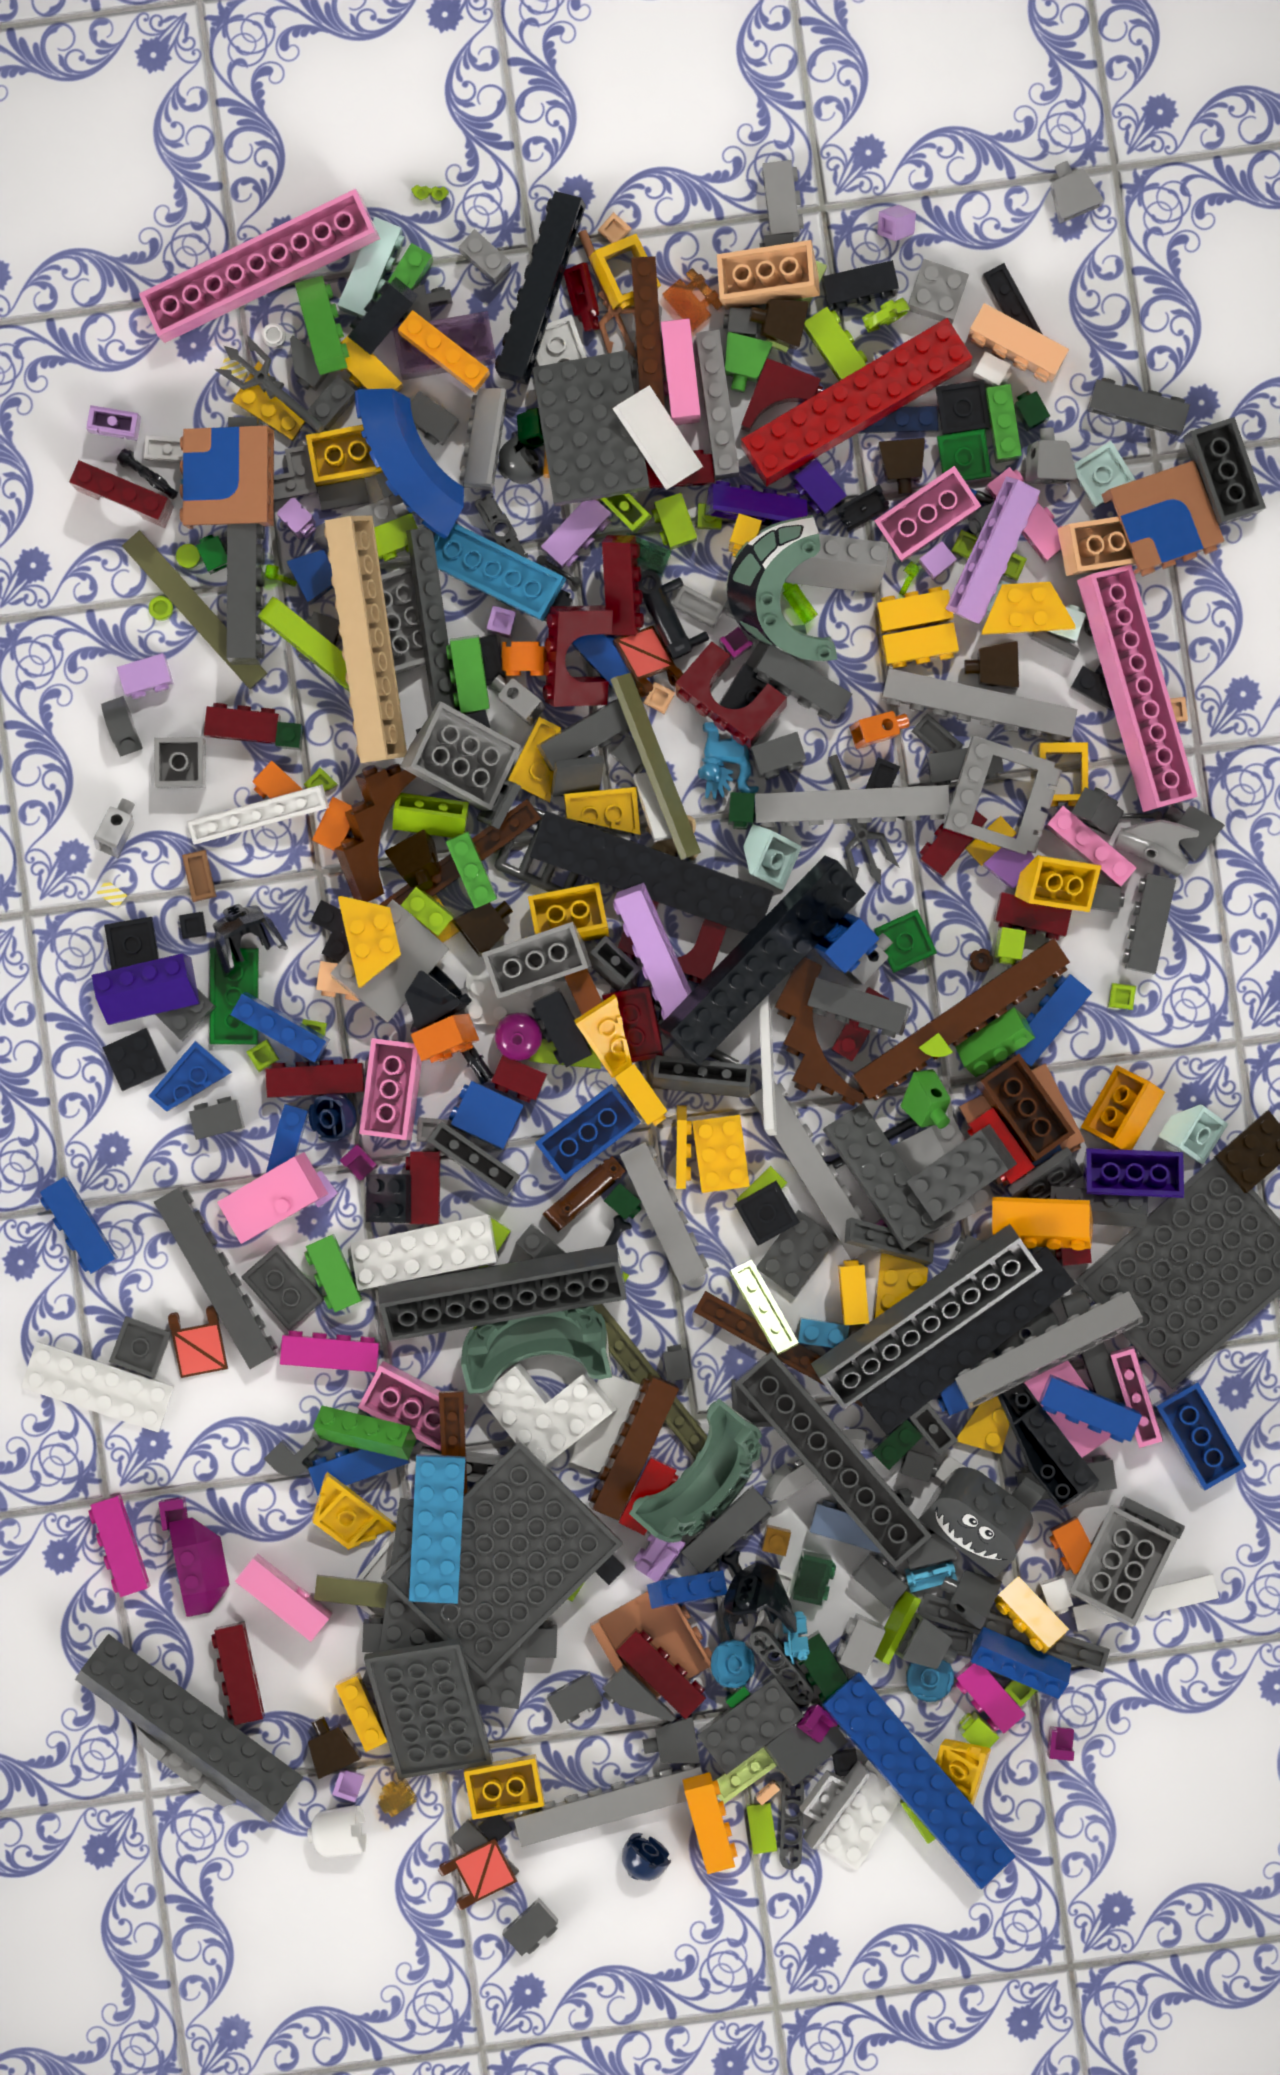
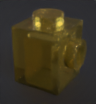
M403 1778L397 1783L391 1781L381 1788L383 1792L379 1795L380 1801H378V1804L385 1814L389 1812L390 1816L393 1817L417 1801V1796L407 1780Z

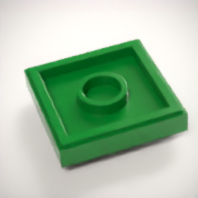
M985 429L937 436L942 474L955 466L964 481L991 477Z
M918 909L873 929L878 937L884 933L893 942L884 951L888 955L887 961L893 973L937 954Z

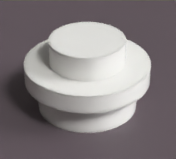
M277 323L266 325L262 331V340L269 347H279L286 339L284 328Z

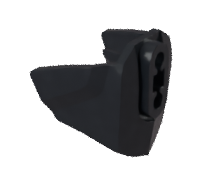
M241 904L232 905L223 910L225 917L220 918L213 924L215 931L214 945L224 978L229 976V973L234 970L231 951L236 961H245L239 949L243 935L253 933L259 938L261 945H264L266 950L270 949L271 945L261 924L262 922L278 948L288 949L272 920L265 916L257 905L244 908Z
M437 965L429 974L422 970L419 971L405 993V998L414 1021L410 1032H417L456 1014L472 1001L469 997V989L467 987L459 989L454 981Z
M756 1562L734 1576L724 1598L725 1611L723 1621L729 1639H734L736 1624L740 1617L745 1627L748 1626L747 1614L758 1613L762 1610L766 1611L770 1624H774V1621L779 1618L791 1633L797 1632L796 1616L792 1611L791 1603L776 1569Z

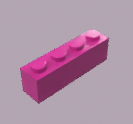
M288 1330V1334L282 1335L280 1365L376 1372L379 1363L380 1342H375V1337L361 1336L360 1340H351V1335L337 1334L336 1338H327V1333L313 1332L312 1336H303V1331Z
M121 1494L91 1504V1510L88 1511L92 1524L96 1523L99 1531L96 1533L98 1544L100 1547L104 1546L106 1552L104 1562L107 1570L111 1569L114 1578L111 1579L114 1592H119L120 1597L149 1588L151 1586Z

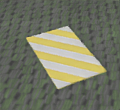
M228 355L225 356L220 369L231 370L232 375L241 380H244L248 372L236 360H230Z
M107 879L96 892L117 909L127 897L124 892Z

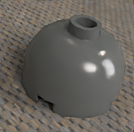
M518 435L507 441L499 451L500 466L498 469L505 479L509 478L512 482L518 484H528L541 477L544 471L543 466L538 468L535 462L540 460L535 450L529 449L520 442Z

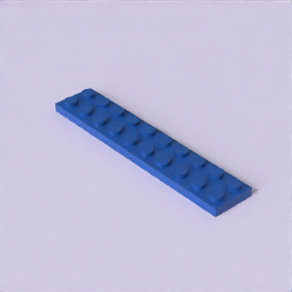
M856 1672L822 1704L978 1889L982 1890L1016 1857L859 1672Z

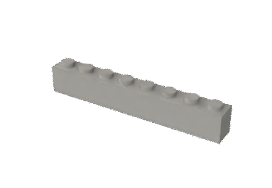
M891 668L887 671L882 699L886 700L888 705L900 707V704L903 703L910 705L909 709L923 712L924 708L934 710L933 714L947 717L949 713L957 715L956 719L971 722L972 718L981 720L980 724L984 726L1004 725V730L1018 732V729L1027 730V735L1041 737L1042 734L1050 735L1051 740L1057 742H1065V739L1069 740L1072 738L1078 710Z
M948 785L755 794L756 823H761V827H775V822H785V826H800L799 821H809V825H824V820L833 819V824H848V819L857 818V823H872V818L881 817L882 822H895L898 816H906V821L920 820L921 815H930V820L944 819V814H947L949 810Z
M781 1082L775 1083L777 1135H774L850 1259L853 1260L869 1249L844 1243L846 1220L849 1218L861 1220L865 1217L858 1205L853 1207L848 1200L852 1196L846 1186L840 1187L836 1178L839 1175L833 1165L827 1166L823 1160L826 1154L821 1146L813 1144L810 1137L814 1135L808 1125H802L797 1117L801 1114L794 1103L788 1104L785 1099L788 1093ZM761 1088L749 1097L764 1119L763 1088Z
M1129 1291L1124 1294L1123 1292L1114 1294L1110 1297V1301L1104 1304L1097 1303L1092 1305L1088 1312L1082 1315H1072L1066 1320V1323L1060 1326L1057 1324L1050 1326L1045 1330L1044 1334L1038 1337L1036 1335L1031 1336L1023 1341L1024 1344L1016 1348L1011 1346L1001 1352L1002 1355L994 1359L989 1357L980 1362V1366L972 1370L967 1368L961 1371L955 1380L969 1409L1143 1323L1142 1315Z
M684 1763L680 1765L681 1769L674 1771L671 1768L662 1769L657 1772L658 1775L656 1776L640 1775L635 1777L634 1782L625 1784V1781H619L611 1784L609 1789L602 1790L601 1787L588 1790V1794L579 1797L578 1794H572L564 1797L565 1801L559 1803L551 1800L545 1802V1805L541 1808L517 1811L518 1814L514 1815V1823L521 1847L685 1802L687 1798L682 1779L703 1774L701 1764Z

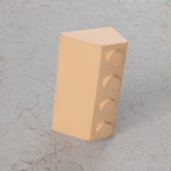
M811 240L717 254L719 296L726 310L766 304L770 299L795 300L820 296L818 269Z

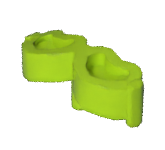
M415 185L411 189L414 196L419 200H424L429 195H432L435 200L442 201L449 195V191L445 187L438 188L435 186L431 189L427 186L420 187Z

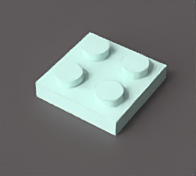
M1112 441L1074 463L1077 481L1094 508L1104 503L1103 493L1111 488L1136 480Z

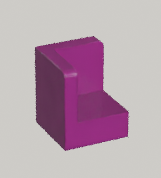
M739 626L725 637L722 636L719 639L720 644L730 654L733 661L753 647V643L747 639Z
M359 1144L354 1146L339 1160L345 1167H348L358 1180H363L366 1174H369L378 1166Z
M185 1497L164 1499L158 1502L163 1531L169 1529L168 1522L188 1518Z
M817 1704L808 1707L797 1727L819 1743L822 1742L829 1729L837 1726L838 1723L826 1710Z
M1050 1726L1047 1751L1049 1759L1074 1761V1730L1072 1728Z

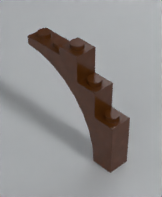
M393 764L386 769L370 765L362 769L363 773L355 776L365 801L353 804L351 806L352 809L345 812L354 838L345 839L341 842V846L334 849L354 899L369 902L385 894L379 875L378 863L381 832L394 801L403 789L417 777L401 768V764Z
M804 957L794 967L774 1007L778 1009V1015L790 1020L791 1016L795 1018L783 1042L787 1046L786 1051L797 1057L800 1053L804 1054L791 1081L795 1082V1088L805 1093L808 1090L814 1091L818 1083L821 1085L820 1090L832 1096L836 1092L843 1096L842 1101L852 1106H855L856 1103L862 1104L865 1095L849 1086L834 1071L818 1043L813 1024V1008L807 1004L816 977L818 978L822 965Z

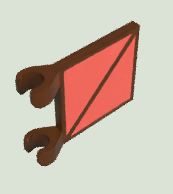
M654 626L639 630L636 636L624 635L613 640L636 683L640 697L648 696L649 692L653 690V685L647 679L648 677L667 671L669 683L675 686L677 680L683 675V672L673 662Z
M213 1305L206 1308L208 1324L181 1329L178 1312L170 1313L168 1316L181 1378L228 1369L218 1313Z
M496 1838L454 1859L441 1863L438 1868L441 1876H445L457 1869L467 1887L469 1894L461 1896L456 1902V1906L460 1911L518 1881Z

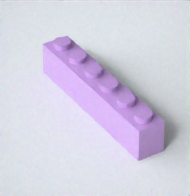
M1006 476L946 606V610L968 621L980 624L986 615L991 598L997 591L999 580L1007 569L1010 556L1017 547V541L1027 526V519L1037 504L1039 490L1018 479Z
M641 883L617 892L613 906L617 915L622 916L624 932L633 941V952L636 958L641 959L643 975L646 980H650L653 986L651 988L652 995L655 1001L660 1002L662 1007L661 1015L663 1020H665L692 990L645 884Z

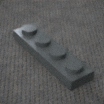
M855 1218L846 1220L844 1243L925 1265L933 1263L934 1240L923 1237L903 1250L888 1227Z

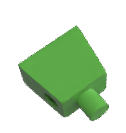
M728 332L725 373L727 376L733 377L731 390L744 393L747 380L752 382L758 381L771 352L772 342Z
M935 1070L914 1072L900 1105L901 1108L920 1127L936 1125L939 1129H942L950 1122V1119L945 1114L950 1104V1096Z

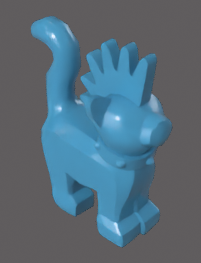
M705 722L703 724V731L707 733L704 749L705 757L701 759L703 766L698 769V777L707 781L705 798L708 799L712 791V796L715 800L717 790L721 797L724 798L723 787L731 791L727 781L733 782V779L728 776L732 775L733 771L723 768V763H733L740 766V774L737 779L740 792L757 793L759 790L758 786L747 785V781L751 776L748 746L738 744L733 739L732 734L730 739H720L718 728L714 722Z

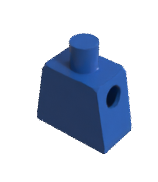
M324 550L287 561L309 605L333 589L331 582L332 568Z

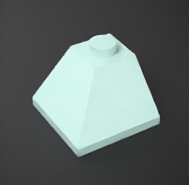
M752 824L743 845L749 873L780 890H784L802 846L772 830Z
M1200 1104L1172 1115L1164 1125L1159 1137L1203 1165L1228 1126V1123Z

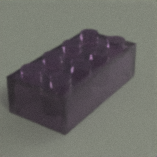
M488 311L428 321L484 366L495 364L496 355ZM399 327L393 328L402 380L447 373L441 366L399 335Z

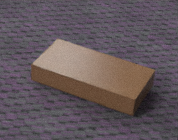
M202 850L182 855L192 901L197 902L217 897L207 851Z

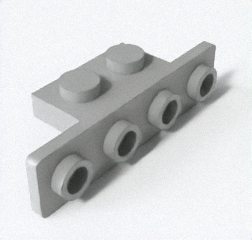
M858 1760L845 1779L826 1770L799 1807L803 1814L815 1819L803 1835V1838L812 1849L816 1850L824 1841L826 1835L834 1824L838 1822L840 1816L853 1801L855 1795L867 1782L871 1773L861 1761Z

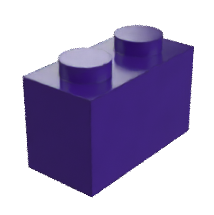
M817 459L813 460L793 478L795 482L793 485L794 489L801 496L805 494L810 500V503H808L809 507L816 515L821 513L825 517L846 499L847 495Z

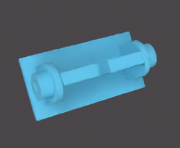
M945 1562L944 1564L911 1572L909 1568L904 1569L911 1593L942 1585L946 1576L957 1581L952 1562Z
M800 1611L794 1613L797 1622L796 1633H791L782 1623L783 1633H788V1641L784 1642L785 1655L790 1656L792 1664H794L795 1657H798L799 1660H806L808 1658L807 1655L810 1654L808 1637H799L801 1634H807V1619L804 1613Z

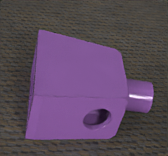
M1000 848L983 863V866L1013 889L1017 886L1020 872L1034 859V856L1029 851H1027L1026 855Z

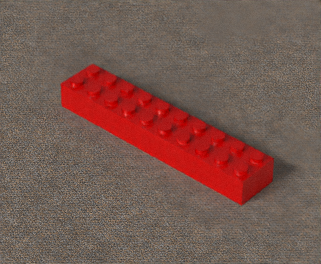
M948 318L743 437L741 439V448L767 487L969 368L973 357Z

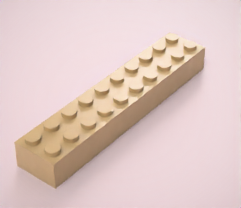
M347 516L325 520L324 535L329 547L328 560L332 568L331 582L335 589V608L340 622L338 630L343 642L342 656L346 663V682L350 690L349 704L353 710V730L358 744L356 752L360 758V763L405 757L407 749L373 517Z

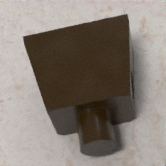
M770 299L766 303L765 310L752 307L749 321L762 324L760 331L762 337L796 350L800 347L809 302Z
M925 438L880 441L878 443V451L886 482H897L898 495L913 494L912 481L921 480Z
M1018 641L980 648L978 650V659L964 660V674H978L979 685L1017 690L1019 688Z
M425 829L385 850V854L410 887L418 885L420 890L424 891L433 886L431 877L440 872L435 842Z
M503 901L495 908L489 902L478 908H473L451 921L479 957H483L482 953L489 951L508 931L509 927L503 919L513 911L506 901Z
M324 1716L311 1722L317 1735L309 1738L308 1745L318 1779L361 1759L360 1751L340 1724L329 1728Z

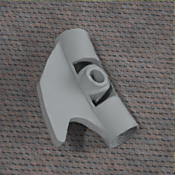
M1165 820L1145 822L1128 828H1121L1115 848L1142 857L1178 877L1189 862V859L1184 856L1180 849L1179 841L1184 838L1198 837L1199 831Z

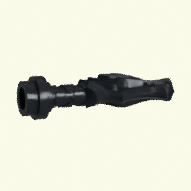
M123 449L120 452L117 461H119L122 467H131L141 477L145 478L152 487L162 491L169 498L174 500L177 497L178 492L171 488L162 476L135 460L134 452Z

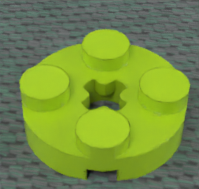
M904 298L896 301L890 300L880 306L881 311L877 313L874 311L863 316L862 320L867 332L871 333L880 329L879 324L881 326L887 324L888 326L908 313L910 307Z

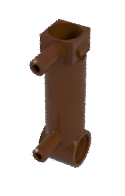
M613 1156L604 1160L602 1165L599 1164L542 1214L557 1232L563 1229L616 1183L615 1180L617 1178L620 1179L622 1174L626 1172Z

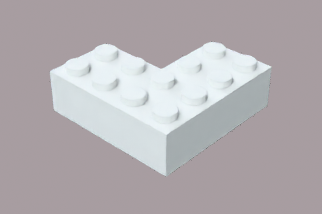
M521 1363L499 1378L490 1390L478 1395L513 1441L517 1443L520 1440L545 1465H548L617 1410L594 1379L588 1376L587 1372L549 1400Z

